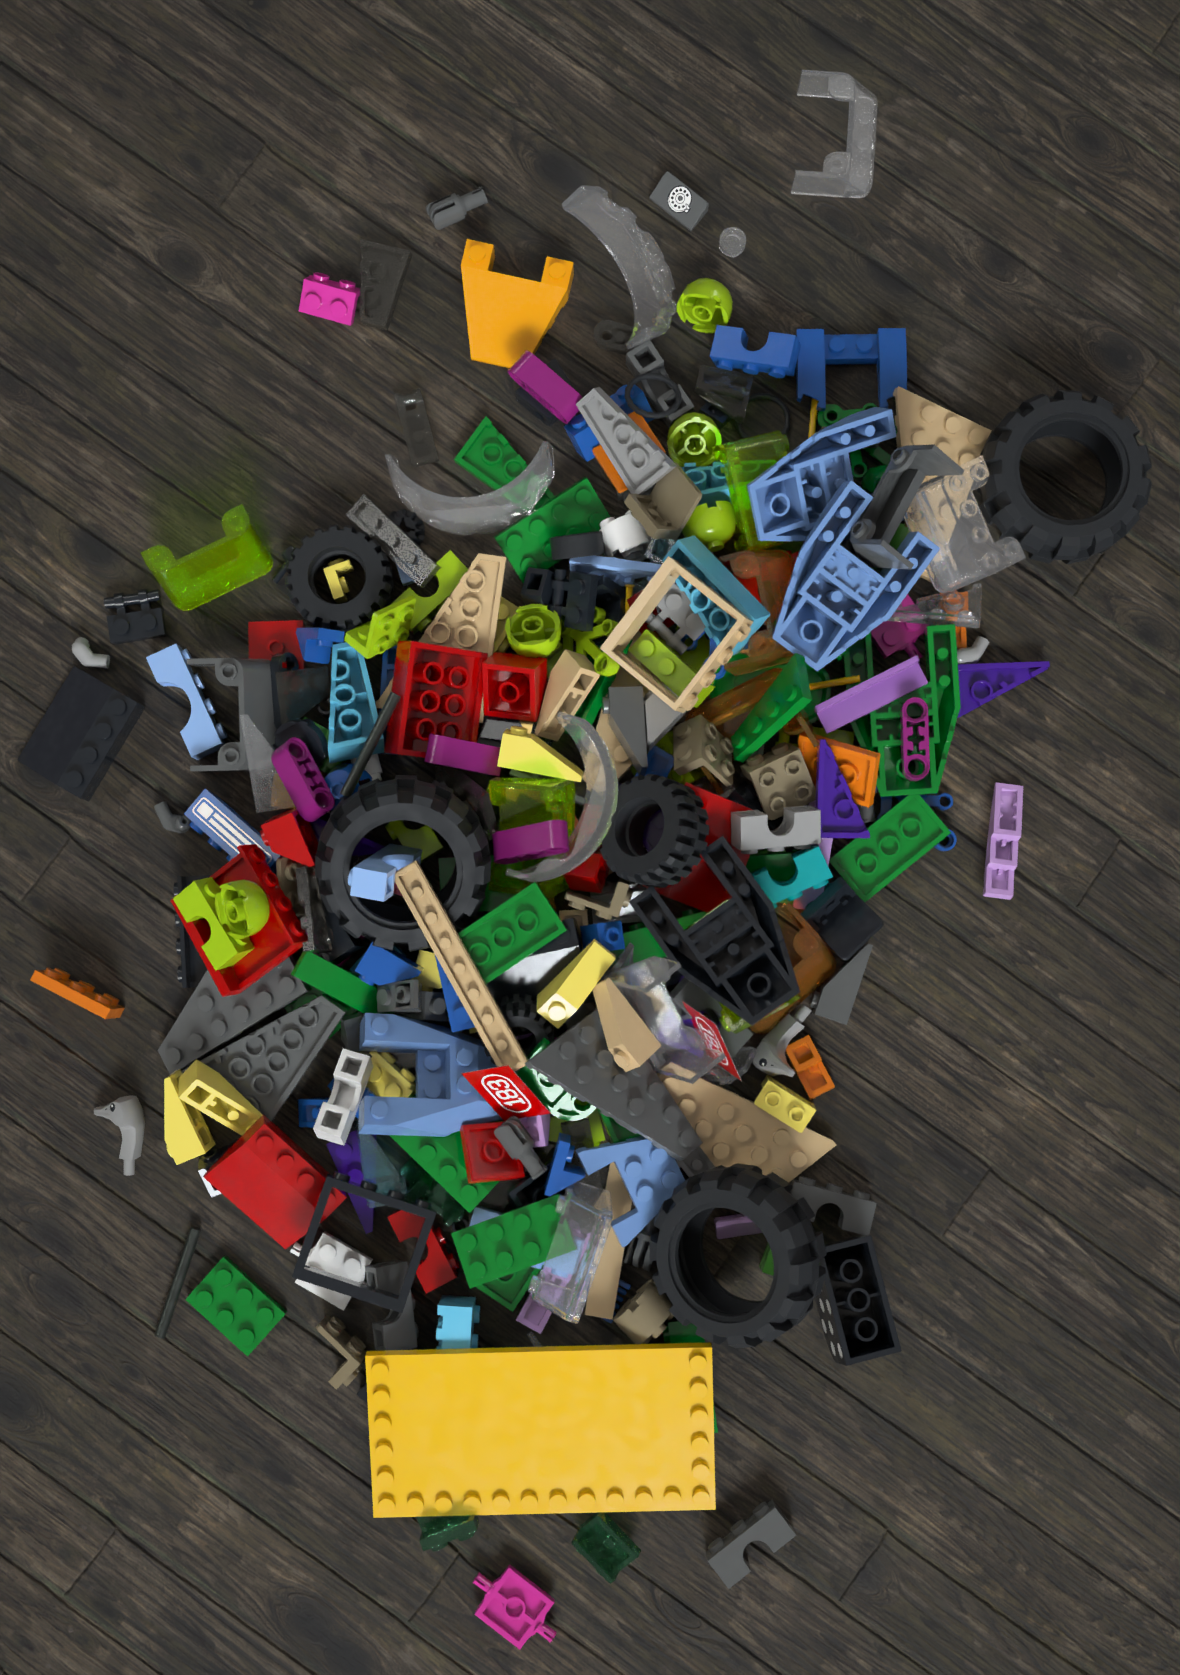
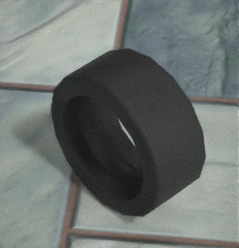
M602 531L550 538L553 560L604 553Z

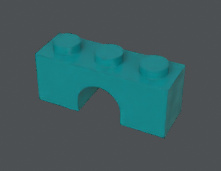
M812 844L809 849H801L791 854L796 869L794 875L787 881L774 880L769 875L766 866L751 873L773 903L774 909L778 906V902L786 898L788 901L795 900L803 895V890L810 887L818 889L829 883L828 879L833 876L818 844Z

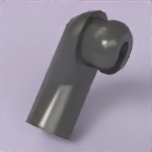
M166 801L154 806L155 812L165 830L176 833H185L189 830L190 819L185 815L172 814Z

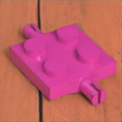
M907 594L891 618L882 622L871 631V641L884 659L895 652L903 650L906 651L910 658L918 655L920 659L923 655H921L914 643L919 636L924 634L925 628L930 625Z
M510 1564L502 1575L493 1582L480 1572L477 1574V1577L475 1576L472 1583L485 1592V1596L475 1610L474 1615L519 1650L528 1638L536 1634V1632L548 1640L549 1643L553 1640L557 1631H554L544 1623L547 1612L554 1604L555 1599Z

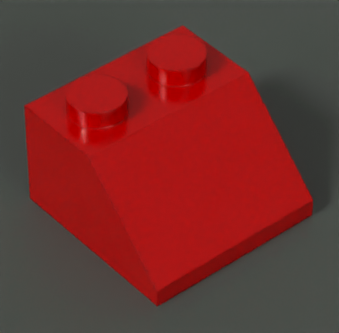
M500 652L493 653L482 663L484 715L536 722L547 688V658L524 657Z
M296 808L278 814L261 825V838L266 846H270L272 852L308 867L315 865L319 841L311 823L304 820Z

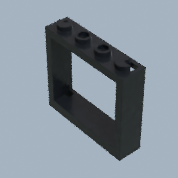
M334 1171L333 1175L327 1174L292 1278L403 1313L437 1213L436 1209L431 1208L433 1203L416 1198L415 1202L404 1199V1193L389 1189L388 1193L377 1190V1184L362 1180L361 1184L350 1181L351 1176ZM332 1187L424 1217L399 1295L305 1265Z

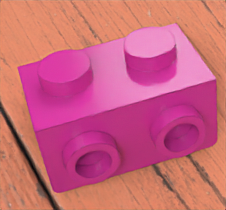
M313 273V275L306 277L303 281L299 312L351 326L354 322L357 300L362 294V289L355 287L356 284L348 280H339V282L329 280L330 276L323 273Z

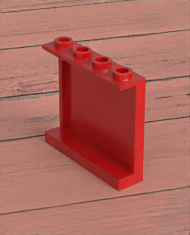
M257 844L239 845L237 849L240 853L210 876L219 886L237 880L252 881L262 888L270 904L268 922L259 932L249 936L255 949L233 966L215 971L201 947L211 936L209 922L204 918L187 923L174 900H170L222 997L240 994L310 941L306 934L305 926L298 920L292 909L291 901L283 893L278 884L277 876L271 871L263 851L258 848Z

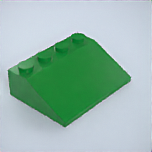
M460 1131L445 1137L389 1135L469 1213L499 1182L491 1181L468 1184Z

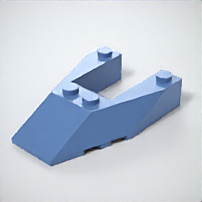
M873 407L837 421L813 434L747 485L758 540L805 541L840 485L845 481H853L848 453L897 437L892 409ZM909 508L902 520L911 518ZM851 530L848 532L843 541L850 539Z
M851 480L845 481L840 485L802 545L772 635L773 640L792 654L798 653L803 655L805 663L816 671H819L845 652L848 647L859 639L864 638L882 622L890 619L940 550L936 544L920 532H909L897 548V551L914 564L912 569L883 568L878 574L842 547L840 543L873 499L869 493Z
M365 1013L360 1022L359 1051L415 1053L416 1098L364 1096L359 1105V1134L445 1137L460 1131L462 1125L502 1120L499 1114L461 1074L497 1067L491 1062V1056H486L482 1040L458 1031L452 1032L450 1028L395 1014Z

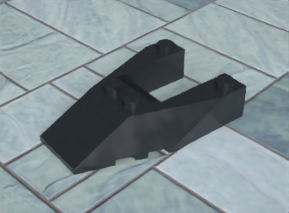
M724 836L707 846L705 851L702 850L700 855L731 898L685 931L653 886L640 893L629 903L681 975L753 1026L799 994L800 989L773 903Z

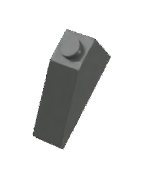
M643 686L609 687L607 697H602L603 714H608V724L638 774L645 776L648 764Z
M864 944L820 987L819 992L814 991L809 1007L813 1008L811 1014L847 1025L873 945Z

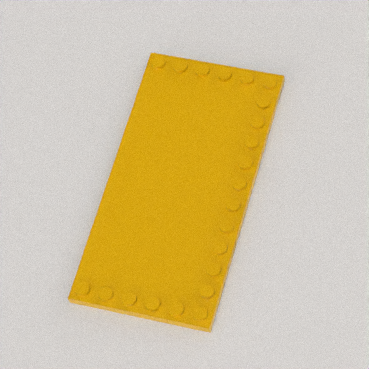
M711 1342L366 1352L373 1518L716 1510Z

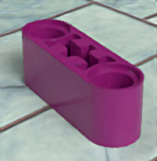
M526 350L507 371L518 385L563 423L568 424L579 411L576 403L583 397L530 351Z
M913 697L908 699L900 710L902 773L906 779L919 781L928 774L930 769L928 706L923 699ZM911 704L918 705L922 712L921 717L917 719L909 717L906 712L907 706ZM922 723V727L918 726L916 728V736L922 738V741L917 744V753L923 751V755L913 754L908 756L907 752L911 753L913 751V742L907 739L913 734V726L907 728V724L918 725ZM917 760L921 762L923 772L920 775H913L909 772L908 764L910 761Z
M429 734L424 762L494 776H500L501 767L497 766L500 747Z
M292 737L272 752V763L297 811L304 820L314 822L334 807V797L310 751L301 739Z
M549 820L492 834L494 863L513 864L569 851L568 824L565 820Z

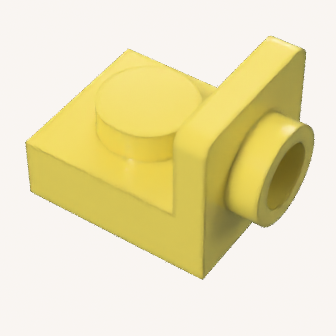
M337 559L328 564L329 567L323 568L335 602L342 604L348 601L345 593L350 592L345 577L339 576L354 571L350 560Z

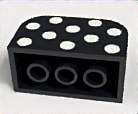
M860 1235L825 1244L826 1256L819 1259V1265L825 1267L826 1275L821 1294L816 1296L815 1300L825 1339L835 1362L848 1366L901 1352L872 1236Z

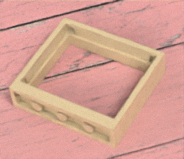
M668 556L600 649L672 709L684 713L695 706L698 701L697 695L701 690L711 685L716 677L714 673L720 665H725L733 655L732 650L736 644L747 638L751 632L750 626L753 624V621L681 563ZM680 575L737 621L685 690L677 697L628 657L623 650Z

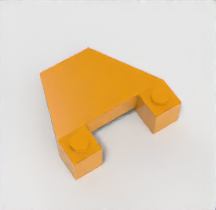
M467 239L461 262L471 360L511 368L526 350L533 354L536 353L548 329L552 327L556 316L568 301L574 276V262L547 256L541 282L492 272L495 260L494 245Z

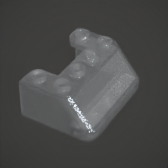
M983 456L959 465L964 469L962 475L935 476L923 482L904 515V520L910 532H920L940 548L926 568L934 588L940 593L945 594L960 589L1026 558L1017 539L1005 537L996 542L993 541L972 491L984 486L988 481L989 470Z

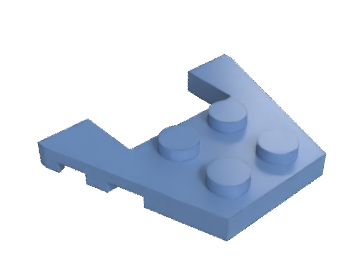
M643 1136L629 1138L624 1142L613 1144L608 1142L599 1144L597 1147H582L575 1150L588 1175L612 1162L616 1165L635 1206V1209L610 1222L622 1247L627 1246L658 1214L663 1202L672 1197L674 1188L685 1181L675 1158L668 1155L664 1149H658L653 1146L652 1142Z

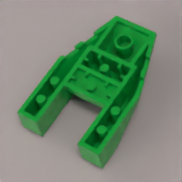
M955 624L927 626L924 630L927 685L851 722L860 748L881 753L876 782L880 797L938 793L957 717L961 708ZM871 631L864 638L859 639L846 649L847 654L845 657L842 656L844 678L860 675L861 682L845 684V691L874 677ZM913 697L923 699L928 706L930 769L928 774L919 781L906 779L902 773L900 710L903 704ZM911 704L907 706L906 712L909 717L913 719L921 717L922 712L918 705ZM922 723L918 725L907 724V728L913 726V734L910 738H907L908 741L913 742V751L911 753L907 752V755H923V751L917 753V744L922 741V738L916 736V728L918 726L922 727ZM912 760L908 764V770L913 775H920L923 772V765L917 760Z

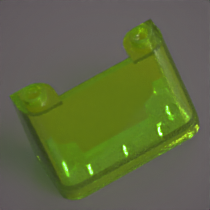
M779 430L713 446L715 460L720 459L721 463L725 465V467L720 469L721 473H725L737 524L735 533H740L739 540L734 541L737 555H748L793 542L758 540L747 485L787 455L789 441L786 434L782 435Z
M243 504L230 509L224 514L222 527L226 534L225 537L176 560L170 549L161 545L153 546L141 552L147 567L176 608L181 611L193 610L267 574L273 567L272 555L255 520Z
M496 777L489 780L487 797L493 805L499 806V831L549 820H565L568 824L569 851L566 853L513 864H496L493 861L491 864L489 890L517 894L532 883L537 882L546 898L550 899L568 889L569 886L562 875L563 864L568 861L571 853V843L574 839V782L561 778Z

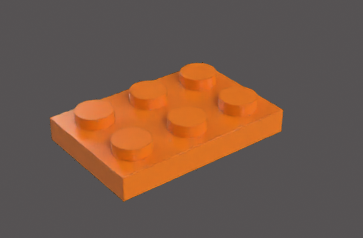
M806 731L799 734L797 748L802 753L815 790L818 739H826L828 746L835 756L834 759L852 793L854 803L868 808L873 805L881 753Z
M51 968L35 970L30 981L104 1019L120 1018L125 1009L118 1004L119 999L107 993L101 995L93 992L94 986L81 980L79 982L70 980V974L59 968L54 970Z

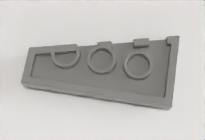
M600 387L593 388L576 403L582 416L631 494L642 495L677 466Z

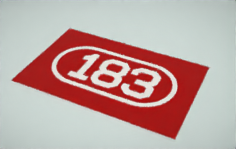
M682 1001L686 1010L693 1018L691 1021L708 1057L741 1081L716 1024Z
M509 1065L461 1073L504 1121L511 1116H516L520 1119L551 1114Z

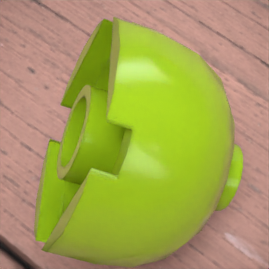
M698 278L689 283L682 292L677 302V313L684 323L688 320L690 323L695 324L692 329L707 334L715 333L717 325L726 326L732 313V297L729 290L722 283L710 278Z
M696 412L684 414L676 419L669 428L667 436L669 455L680 467H684V463L695 462L696 467L709 466L717 459L721 452L722 438L720 430L713 419L705 414Z
M715 501L717 506L708 508L707 503L698 505L682 530L684 537L696 536L710 552L723 549L724 544L734 535L736 528L734 509L728 501Z
M529 604L516 609V614L511 619L510 615L506 619V636L511 648L518 655L544 658L553 653L560 643L562 628L558 613L555 610L554 613L548 610L546 605Z
M249 880L231 881L219 886L222 889L221 892L215 895V908L221 925L227 923L231 929L227 933L235 939H243L259 932L268 922L270 914L268 897L262 888Z

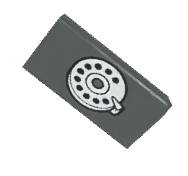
M668 171L663 175L649 197L651 201L689 231H692L708 212L709 203Z

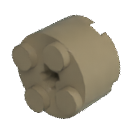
M652 1279L643 1284L636 1291L637 1294L631 1300L628 1299L613 1318L616 1325L635 1344H647L652 1337L656 1339L667 1327L664 1324L665 1320H670L674 1317L669 1311L673 1306L666 1293L659 1295Z

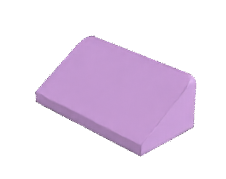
M743 1214L715 1217L714 1219L717 1239L763 1233L752 1220Z

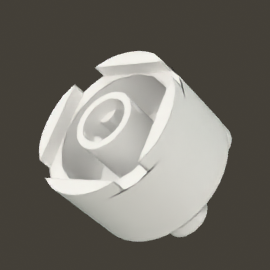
M630 510L624 516L617 519L610 517L599 524L601 527L599 531H602L603 554L605 557L642 562L648 558L647 552L653 549L655 553L660 547L658 539H653L646 534L645 528L631 515Z

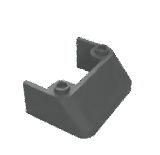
M935 444L906 445L897 448L892 453L891 461L872 494L873 499L861 514L858 522L852 527L850 541L855 555L869 567L911 570L914 566L913 563L889 545L925 476L962 475L964 469Z
M250 658L187 659V665L196 667L215 666V675L221 684L238 686L240 742L226 743L220 748L218 752V765L190 766V771L267 770L275 768L271 755L277 729L274 724L270 660Z

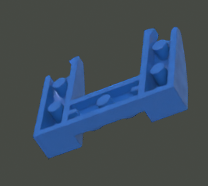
M878 328L877 334L824 335V329L796 330V336L801 344L796 364L798 402H801L803 395L819 401L816 410L825 411V364H877L880 408H888L887 400L894 397L893 392L895 388L899 386L907 390L906 328Z

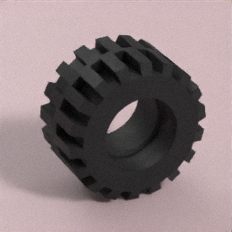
M513 994V998L510 999L507 995L502 997L501 1003L496 1001L510 1028L524 1027L533 1033V1035L526 1039H517L526 1057L543 1038L550 1042L554 1041V1025L537 1013V999L533 1001L531 1000V995L525 994V998L519 997V994ZM482 1040L483 1047H485L484 1052L486 1056H491ZM491 1057V1062L494 1065H496L493 1058Z

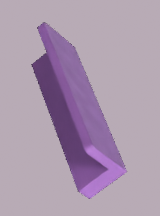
M918 655L816 705L814 711L826 735L927 685L928 681L918 664L920 661Z

